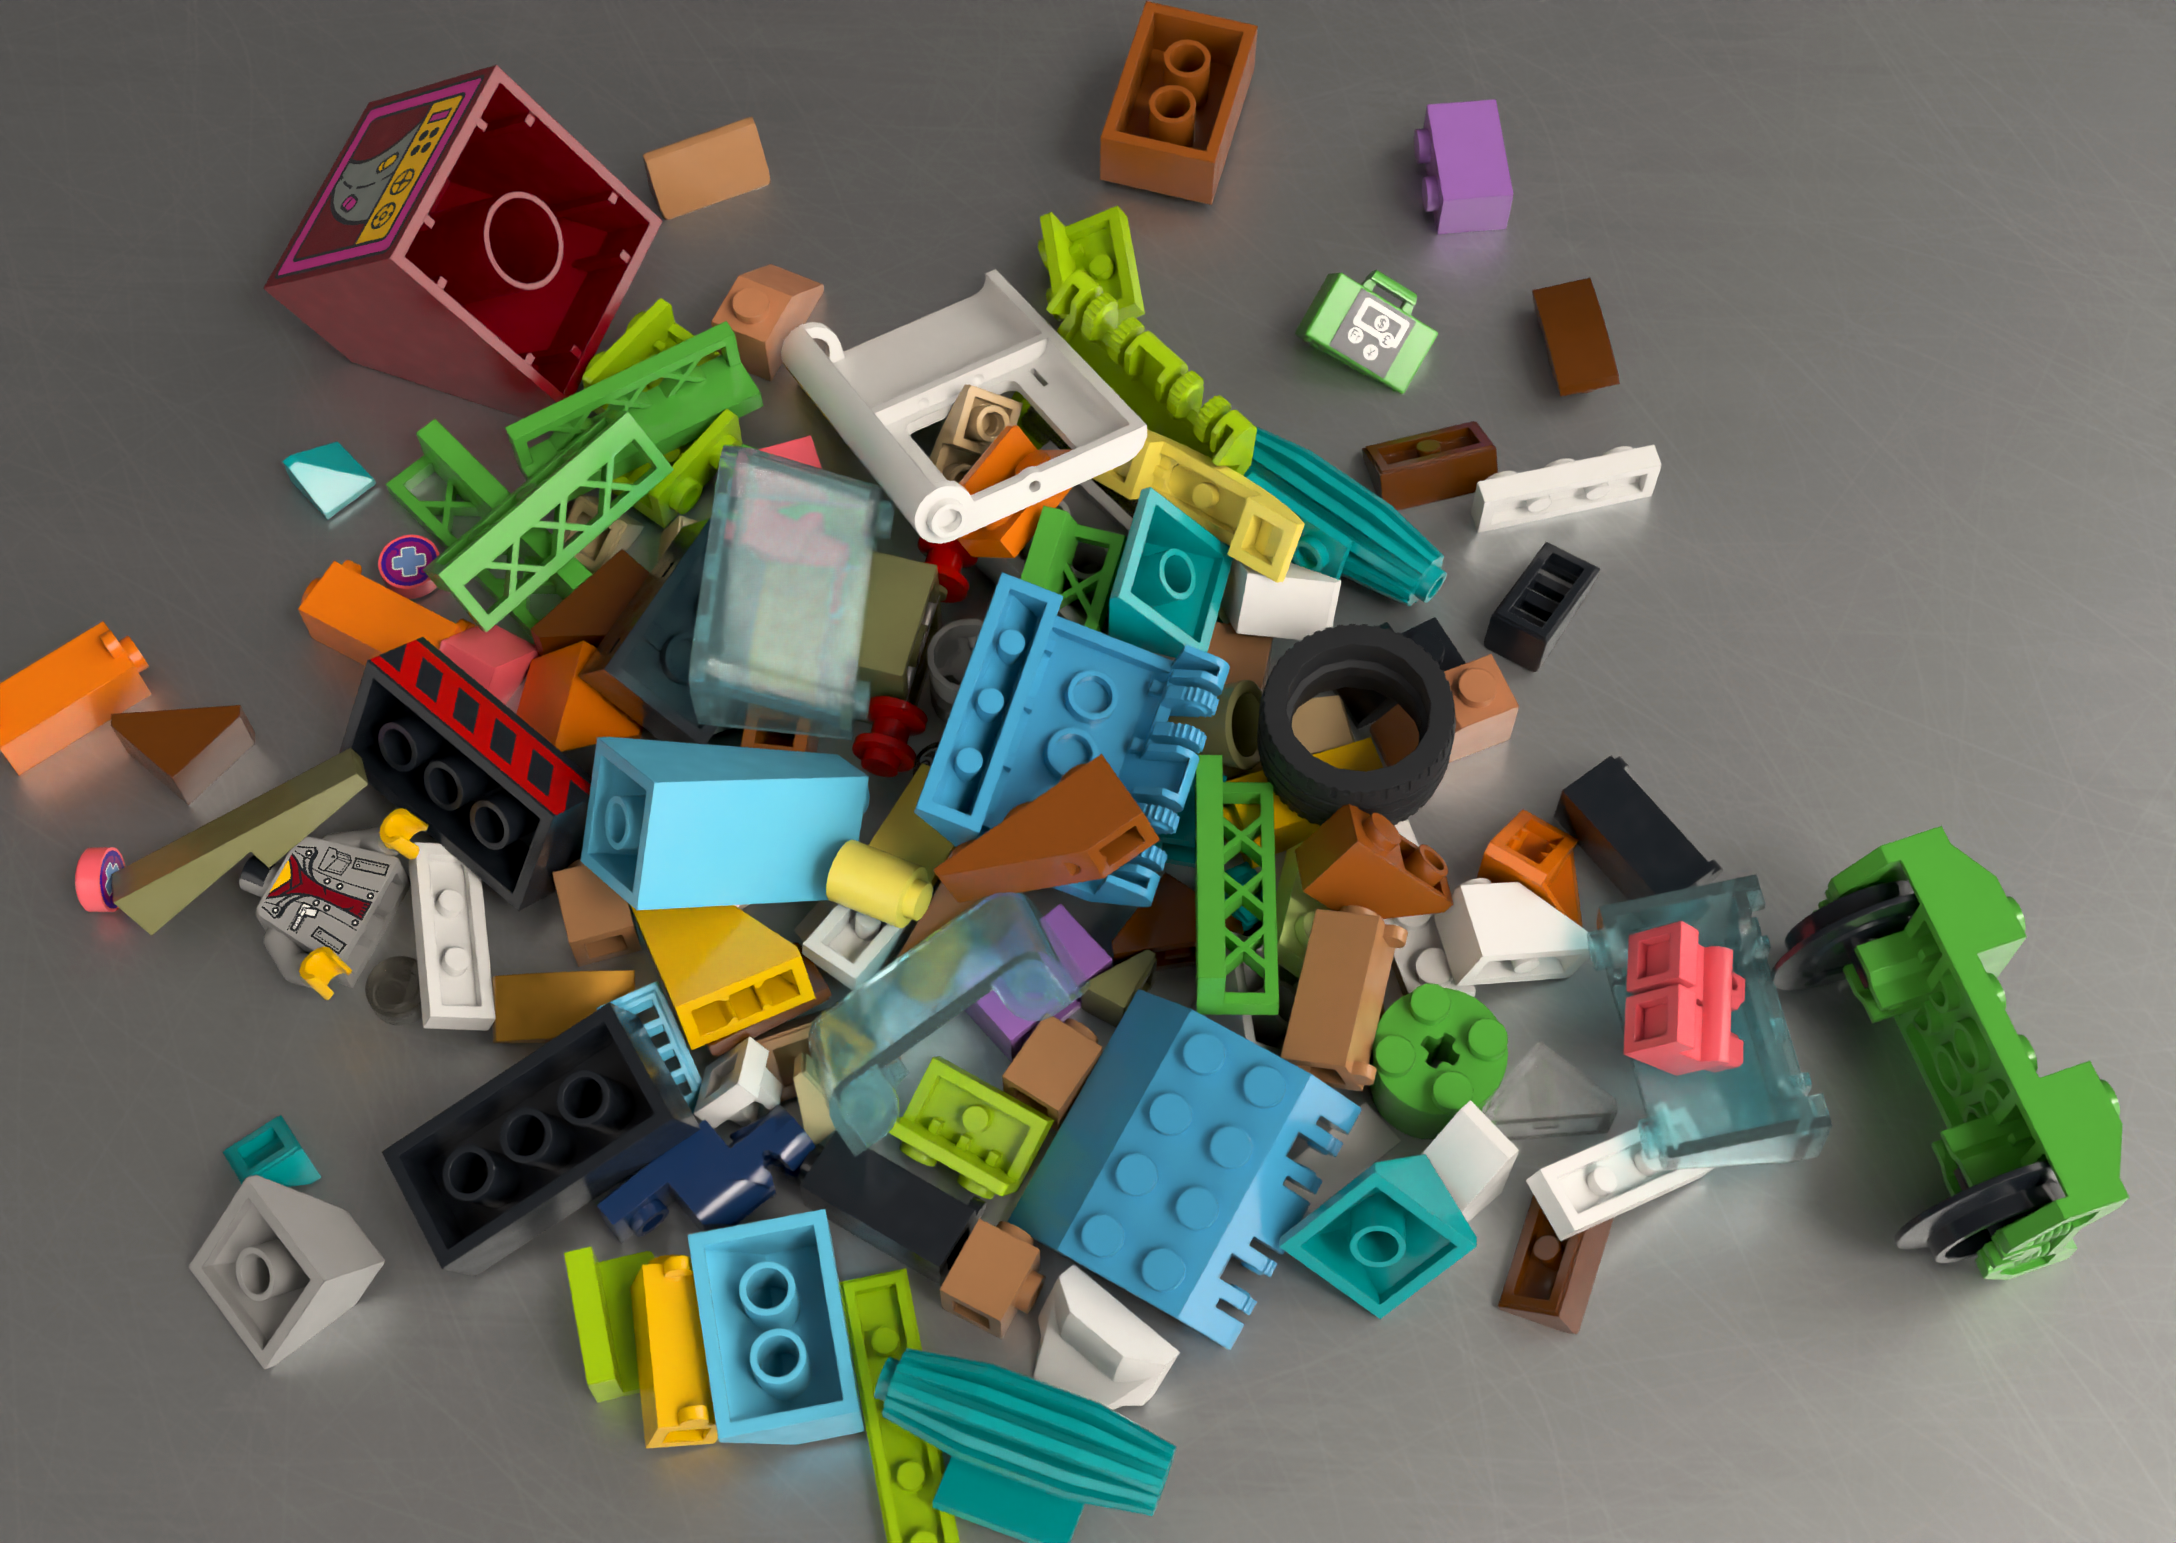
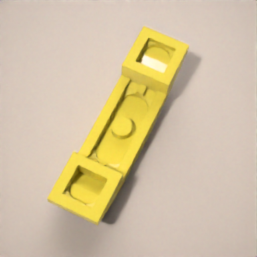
M1148 429L1144 446L1133 459L1092 478L1130 500L1139 499L1141 489L1153 488L1208 532L1229 545L1230 548L1227 555L1276 583L1284 581L1305 525L1289 507L1248 478L1227 466H1216L1212 462V458Z

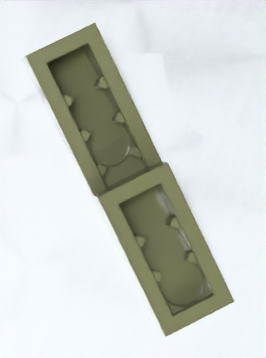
M349 748L113 873V903L152 936L248 853L252 852L270 868L368 785L362 758L352 748Z

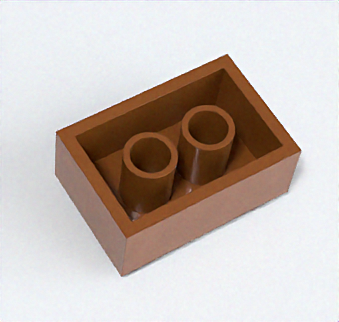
M1146 1L1100 137V180L1212 205L1254 72L1258 26Z

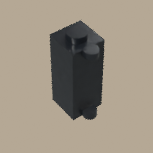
M1611 755L1562 790L1553 817L1569 835L1579 840L1577 844L1653 928L1659 927L1672 916L1677 921H1683L1705 903L1708 898L1704 892L1706 886L1723 872V868L1714 859L1709 862L1627 773L1629 765L1621 757L1614 759Z
M847 1123L841 1131L836 1129L826 1146L820 1143L816 1144V1148L806 1156L798 1173V1179L802 1180L799 1186L804 1205L813 1211L825 1209L827 1218L831 1222L942 1286L977 1221L982 1217L987 1202L977 1196H973L966 1205L857 1141L861 1129L851 1123Z

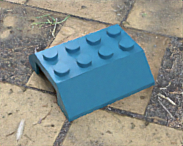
M1002 572L914 813L957 847L966 841L978 839L1000 824L1014 807L1024 802H1032L1054 787L1071 768L1079 764L1089 763L1102 754L1141 808L1156 834L1172 835L1176 832L1180 819L1177 813L1183 811L1200 760L1196 753L1199 754V752L1203 751L1207 736L1204 735L1205 732H1201L1200 729L1194 726L1167 721L1169 716H1203L1205 718L1206 716H1214L1219 703L1217 696L1222 694L1230 670L1229 664L1215 655L1187 644L1175 660L1172 661L1057 616L1064 596ZM1152 845L1103 879L1052 888L1089 902L1149 907L1152 905L1160 881V876L1155 871H1163L1168 854Z
M1138 989L1007 1222L1027 1232L1035 1241L1065 1258L1072 1259L1231 1351L1245 1324L1215 1306L1220 1299L1239 1311L1250 1315L1257 1301L1252 1299L1247 1291L1221 1280L1220 1277L1231 1257H1234L1241 1262L1243 1267L1253 1273L1271 1277L1277 1263L1249 1246V1244L1254 1239L1265 1247L1283 1255L1285 1251L1279 1247L1280 1237L1303 1219L1311 1204L1282 1185L1286 1179L1314 1195L1323 1182L1316 1176L1314 1171L1288 1158L1287 1155L1296 1138L1299 1137L1306 1141L1307 1145L1323 1155L1329 1154L1336 1157L1343 1143L1316 1125L1317 1120L1348 1135L1362 1109L1309 1072L1202 1014Z

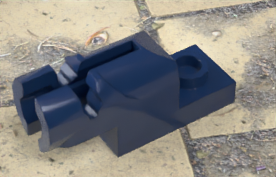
M777 1105L766 1115L731 1133L729 1137L733 1142L729 1145L722 1140L704 1119L699 1123L701 1130L651 1161L597 1204V1207L605 1224L621 1244L634 1233L637 1237H642L657 1228L668 1216L669 1209L667 1207L674 1201H676L701 1232L736 1226L765 1201L777 1195L769 1170L774 1169L776 1172L784 1173L787 1178L794 1180L798 1176L802 1163L808 1153L816 1148L814 1142L793 1116L780 1105Z

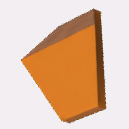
M585 641L531 660L516 713L561 752L594 745L597 743V737L641 739L643 727L578 676L597 649Z
M1522 809L1489 842L1483 854L1477 878L1489 879L1491 883L1519 882L1583 928L1573 852L1579 840Z

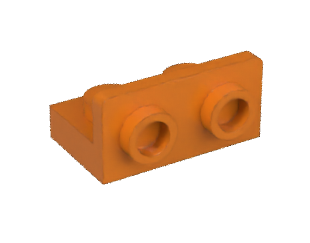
M1006 426L959 484L970 495H973L1019 474L1027 467L1038 466L1074 449L1037 450L1019 426ZM1072 488L964 535L957 540L972 557L1016 558L1034 536L1043 505L1056 508Z

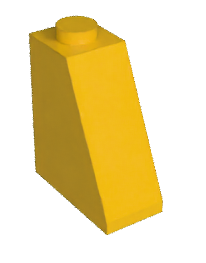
M734 905L636 910L631 906L646 946L691 1050L816 998L797 946Z

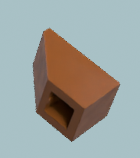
M1350 804L1343 805L1295 849L1303 892L1333 911H1340V908L1343 906L1353 905L1370 909L1381 916L1382 919L1444 913L1453 905L1446 876L1448 874V867L1442 857L1428 845L1421 844L1418 847L1400 835L1395 826L1379 813L1370 815L1356 806Z

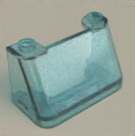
M731 445L723 446L718 468L690 661L689 687L698 724L853 740L856 719L867 720L870 706L871 681L860 680L859 659L873 551L877 549L879 538H891L894 503L893 501L884 500L883 488L881 486L754 448Z
M1757 874L1599 906L1597 930L1587 932L1588 949L1595 971L1606 970L1623 1036L1626 997L1634 996L1626 991L1628 940L1631 934L1683 921L1699 930L1698 944L1701 946H1720L1733 950V972L1745 978V1001L1738 1010L1731 1011V1032L1744 1041L1743 1063L1739 1067L1716 1073L1700 1070L1675 1076L1630 1057L1646 1118L1638 1120L1642 1147L1648 1160L1658 1158L1664 1171L1785 1164L1817 1158L1832 1128L1823 1093L1808 1096L1812 1087L1809 1072L1801 1073L1777 990L1771 978V970L1767 960L1771 949L1767 935L1762 936L1757 917H1752V912L1764 910L1766 905Z
M1012 892L997 893L981 898L827 1008L813 1021L808 1033V1045L829 1116L835 1129L855 1157L882 1139L895 1126L897 1118L900 1117L899 1098L896 1092L899 1084L910 1073L899 1058L902 1054L992 990L997 993L1004 1005L1015 1016L1028 1021H1043L1056 1015L1084 995L1092 985L1036 905L1025 894Z

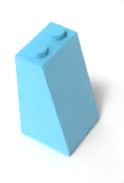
M597 737L581 862L636 910L828 900L826 896V883L833 860L847 841L851 839L859 841L862 817L868 808L870 799L868 788L869 776L838 754Z

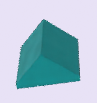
M1151 487L1141 489L1109 599L1108 635L1149 652L1173 658L1178 656L1186 644L1208 652L1233 558L1227 555L1229 550L1227 545Z
M1423 1154L1375 1162L1282 1235L1279 1247L1381 1319L1476 1248L1477 1237L1427 1155Z

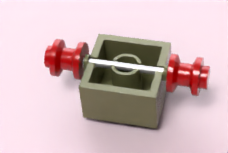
M919 537L917 546L926 557L925 562L863 549L857 570H847L843 578L839 595V606L843 607L844 610L839 625L830 624L826 630L821 649V661L828 663L829 666L826 677V690L833 692L836 715L873 724L870 733H862L855 737L852 752L861 760V766L866 771L877 776L895 777L898 772H906L914 767L916 753L907 743L909 736L922 734L928 722L926 714L917 706L928 674V647L933 636L943 626L941 602L956 603L966 598L969 583L961 574L962 568L974 566L978 560V557H972L957 539L938 544L930 543Z

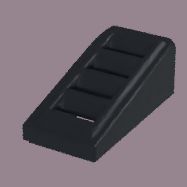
M1545 542L1491 615L1484 639L1485 647L1529 671H1538L1598 578L1600 568ZM1546 571L1573 586L1569 588L1543 575V573ZM1533 590L1536 591V592H1538V593H1540V594H1542V595H1544V596H1546V597H1548V598H1550V599H1552V600H1554V601H1556V602H1558V603H1560V604H1557V603H1555V602H1553V601H1551V600H1549V599H1547V598H1545V597H1543V596H1541V595H1539V594L1533 592ZM1520 609H1522V610H1524L1525 612H1527V613H1529V614H1531V615H1533V616H1535V617H1537V618H1539V619L1545 621L1546 623H1544V622H1542V621H1540V620H1538V619H1536V618H1534V617H1532V616H1530V615H1528V614H1526V613L1520 611Z

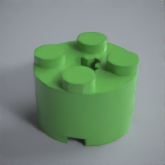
M1437 984L1418 986L1413 992L1395 1001L1386 1010L1378 1023L1369 1064L1377 1069L1374 1084L1369 1085L1373 1095V1102L1380 1115L1397 1130L1418 1139H1435L1458 1111L1470 1100L1487 1116L1494 1104L1507 1067L1508 1034L1505 1027L1476 998L1458 990L1443 988ZM1436 1059L1442 1063L1437 1068H1433L1426 1061L1432 1062Z

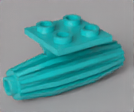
M1257 427L1252 463L1243 476L1279 499L1305 523L1291 563L1338 580L1340 576H1343L1409 607L1419 599L1424 603H1428L1436 595L1447 576V572L1441 569L1444 555L1391 504L1312 451Z
M907 1348L900 1360L888 1357L880 1373L874 1393V1398L884 1401L883 1417L951 1456L934 1497L933 1508L1026 1543H1071L1085 1504L1153 1516L1177 1446L1100 1402L1004 1367L971 1359Z

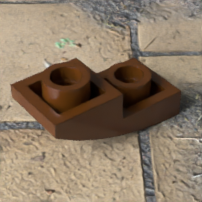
M1591 278L1532 290L1534 310L1546 342L1548 362L1560 397L1576 393H1590L1599 388L1620 384L1609 335Z

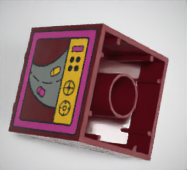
M493 65L369 102L263 289L353 363L520 418H525L576 393L589 362L601 344L663 221L498 65Z

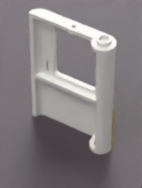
M996 269L985 274L984 286L975 295L846 351L842 350L840 341L830 328L822 323L815 322L801 324L792 330L784 340L781 349L782 362L789 373L920 537L930 543L942 544L956 540L1121 466L1139 453L1147 438V424ZM813 338H818L825 341V353L814 341ZM968 384L998 395L1007 391H1018L1064 442L1074 450L1038 466L1027 467L1011 478L970 495L959 483L947 480L910 435L947 418L963 386Z

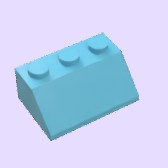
M821 1209L688 1235L719 1442L798 1445L864 1432L834 1247L826 1210Z

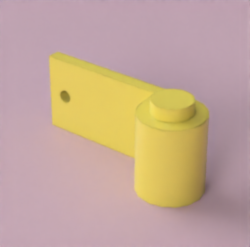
M921 764L869 845L851 839L841 847L828 873L826 883V896L828 900L898 928H904L912 919L918 921L924 916L931 902L933 886L939 879L933 869L946 861L950 853L956 848V846L914 813L930 766Z

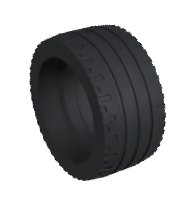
M1368 624L1337 625V627L1333 628L1327 627L1323 631L1318 630L1313 635H1307L1302 641L1296 642L1291 649L1289 648L1285 652L1283 657H1280L1264 687L1260 700L1257 729V745L1264 775L1267 781L1272 783L1273 792L1280 797L1281 802L1288 805L1292 812L1298 813L1299 817L1307 819L1312 824L1315 823L1321 826L1343 805L1350 804L1370 815L1379 813L1395 826L1398 822H1403L1409 816L1417 813L1419 808H1422L1433 796L1444 777L1451 755L1456 727L1453 693L1450 690V684L1446 679L1444 671L1440 669L1438 662L1432 659V655L1424 651L1421 645L1415 644L1412 639L1404 637L1399 632L1395 633L1391 629H1382L1376 625L1368 626ZM1343 687L1374 690L1396 701L1415 721L1419 732V742L1412 753L1395 765L1367 772L1338 769L1312 756L1295 737L1292 729V718L1300 706L1319 693Z

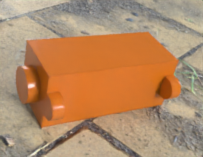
M346 560L343 564L333 561L322 577L314 579L308 585L302 596L301 605L298 608L311 638L366 666L367 660L420 637H424L439 650L442 640L475 627V624L464 618L454 623L361 575V565L351 560Z
M102 621L0 683V750L19 776L111 720V714L122 713L151 695L139 674L147 669L149 665L131 638L127 635L118 641L112 631Z

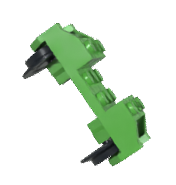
M1942 826L1881 845L1831 878L1828 883V889L1825 891L1827 899L1819 902V909L1813 911L1812 914L1800 921L1787 934L1784 943L1788 952L1774 965L1771 971L1772 981L1777 988L1782 990H1804L1847 979L1855 997L1863 1003L1872 1024L1894 1017L1948 1128L1941 1131L1940 1136L1942 1139L1933 1142L1931 1147L1941 1165L1943 1179L1951 1197L1927 1209L1906 1223L1894 1237L1898 1248L1912 1250L1929 1247L1937 1263L1956 1262L1978 1256L1975 1262L1983 1279L2009 1280L2066 1260L2078 1249L2073 1237L2083 1227L2117 1210L2130 1198L2120 1179L2123 1124L2119 1118L2120 1106L2117 1096L2107 1081L2099 1079L2091 1061L2039 1078L2037 1074L2038 1063L2034 1049L2024 1035L2017 1034L2006 1012V996L2001 983L1997 979L2027 938L2023 912L2014 898L2006 896L1997 877L1952 845Z

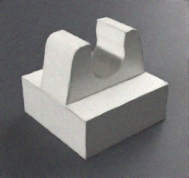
M749 1036L708 1065L703 1076L694 1115L702 1121L705 1119L713 1129L728 1119L744 1127L757 1119L760 1107L757 1102L763 1104L769 1110L779 1105L783 1086L766 1068L769 1051Z

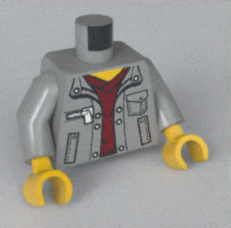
M400 808L389 813L380 826L326 834L321 839L307 836L289 851L282 864L276 862L268 868L255 855L248 859L241 872L239 885L242 890L262 898L257 906L255 915L265 929L264 946L284 979L290 983L313 988L325 1000H329L334 994L327 986L331 979H335L342 985L353 989L411 886L400 859L394 857V855L400 853L407 859H415L420 849L410 839L417 832L426 831L428 824L407 809Z

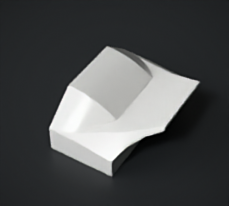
M820 900L794 931L803 942L802 954L849 989L856 992L876 980L904 947L918 921L912 919L904 928H898L833 901Z
M1073 1264L1058 1277L1038 1316L1041 1336L1033 1378L1100 1402L1112 1410L1122 1406H1143L1154 1396L1180 1352Z

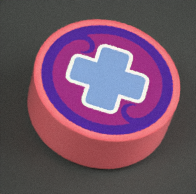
M404 535L395 538L383 548L378 560V569L386 588L408 599L421 598L430 594L437 586L423 569L440 554L435 544L423 536Z
M115 847L87 848L78 860L75 872V888L80 904L88 912H115L119 909L113 903L112 874L126 866L122 854Z

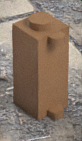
M1343 906L1340 908V911L1316 909L1281 1058L1309 1072L1332 1088L1363 1091L1364 1085L1374 1084L1377 1069L1370 1065L1369 1061L1395 948L1405 947L1408 936L1406 929L1396 925L1385 924L1381 916L1370 909L1360 906Z

